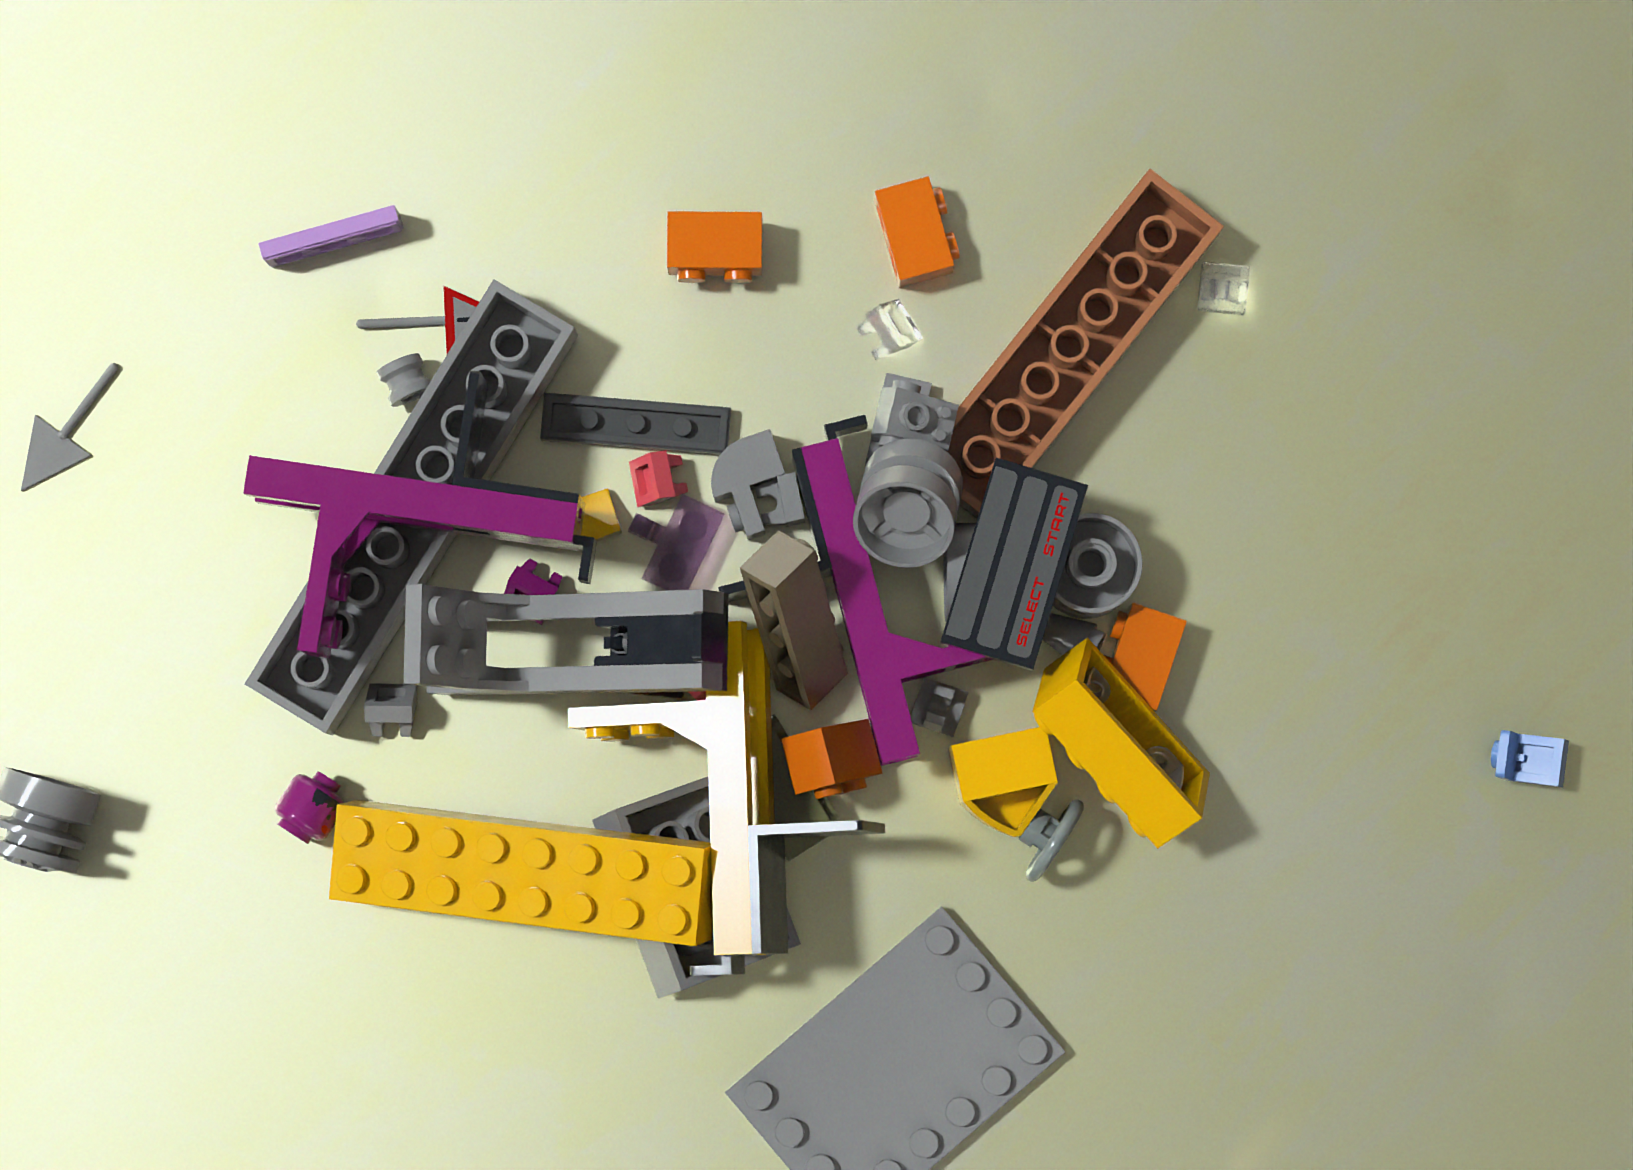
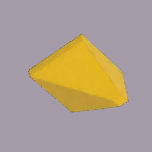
M608 488L582 497L586 505L581 536L594 537L596 541L622 534Z

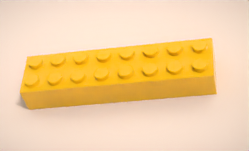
M355 800L337 804L329 899L697 946L712 940L711 842Z

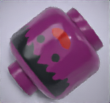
M319 771L315 773L313 778L305 774L295 775L275 804V812L280 817L277 825L306 844H309L311 839L324 840L335 826L337 804L345 803L336 794L341 786Z

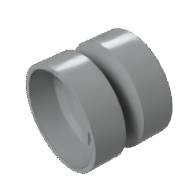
M920 439L895 440L883 445L872 454L865 467L853 515V528L857 540L871 556L888 565L911 568L929 564L944 554L953 539L963 491L962 473L953 457L938 445Z
M1099 513L1079 515L1053 602V606L1057 610L1075 618H1098L1114 611L1131 596L1141 577L1142 554L1135 536L1123 523L1113 517Z

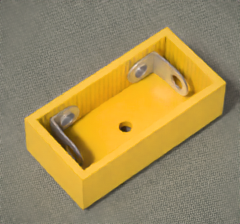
M1088 637L1044 668L1032 711L1037 724L1046 734L1054 735L1066 748L1069 759L1077 768L1085 769L1093 777L1102 796L1108 802L1116 803L1128 816L1131 827L1139 836L1147 837L1158 849L1202 819L1210 772ZM1092 683L1098 684L1102 690L1094 693L1088 688V685ZM1162 755L1166 761L1164 763H1156L1152 756Z

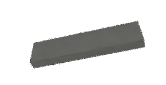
M544 392L540 439L541 441L720 455L728 447L731 407Z

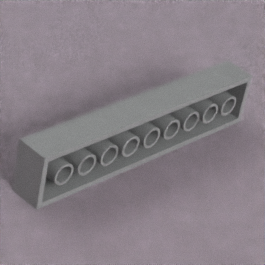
M493 279L374 474L452 485L471 370L481 372L488 383L474 478L490 481L576 341L578 334L575 327ZM380 522L345 564L344 573H350V587L346 602L339 601L336 620L343 621L342 637L339 648H331L330 659L310 656L297 650L308 585L307 581L244 685L323 733L333 736L405 619L406 585L427 584L457 533Z

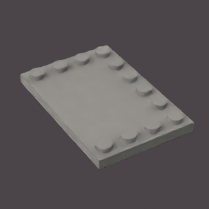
M941 906L725 1091V1094L790 1170H929L1055 1062L1065 1051Z

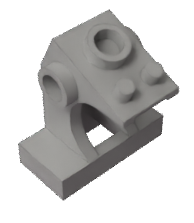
M886 373L865 466L877 449L899 439L925 440L948 451L959 405L930 397L932 383Z

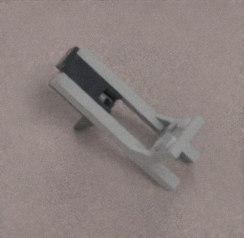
M424 584L406 585L404 684L427 686V694L448 696L615 692L679 699L683 698L684 692L727 691L729 593L697 589L516 595L474 592ZM595 618V625L597 627L610 628V637H604V649H610V656H596L594 666L524 668L486 666L487 622Z

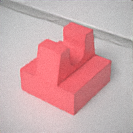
M667 450L650 452L629 461L637 508L653 506L688 492L687 483H673L670 470L683 465L681 455L667 454Z

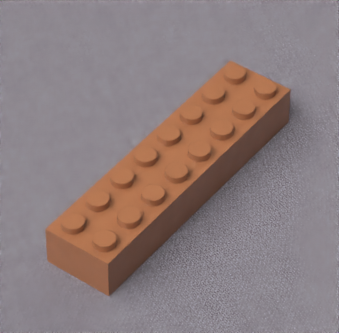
M1152 169L1146 172L958 407L949 449L946 452L953 457L962 473L963 491L960 506L975 518H978L995 458L1034 468L1224 228L1221 223Z

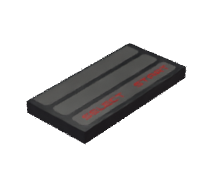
M997 457L995 458L940 643L1025 669L1034 670L1088 488L1087 484Z

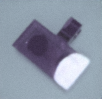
M682 494L667 527L636 513L628 532L657 545L641 579L665 591L689 590L725 514L685 494Z

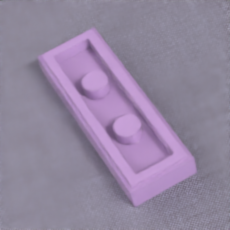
M395 205L259 242L258 245L262 259L269 267L273 268L398 233L404 227L399 211Z

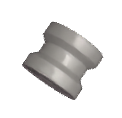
M419 353L398 358L377 370L376 373L379 380L386 383L389 388L388 400L392 407L405 405L421 398L431 379L424 377L421 370L423 361Z

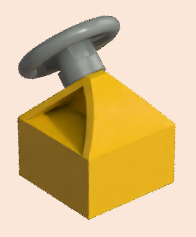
M1040 727L951 745L948 748L959 804L973 817L990 828L1011 837L1020 836L1018 840L1029 847L1032 845L1037 847L1038 851L1026 870V878L1031 882L1037 881L1067 840L1084 810L1083 802L1078 799L1073 800L1066 807L1058 820L1041 809V806L1058 783L1048 734Z

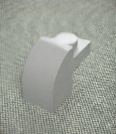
M770 429L741 438L730 444L720 454L712 471L711 489L714 501L718 502L733 497L735 503L726 507L735 533L744 530L747 540L765 535V529L751 490L760 484L777 478L779 475L785 474Z

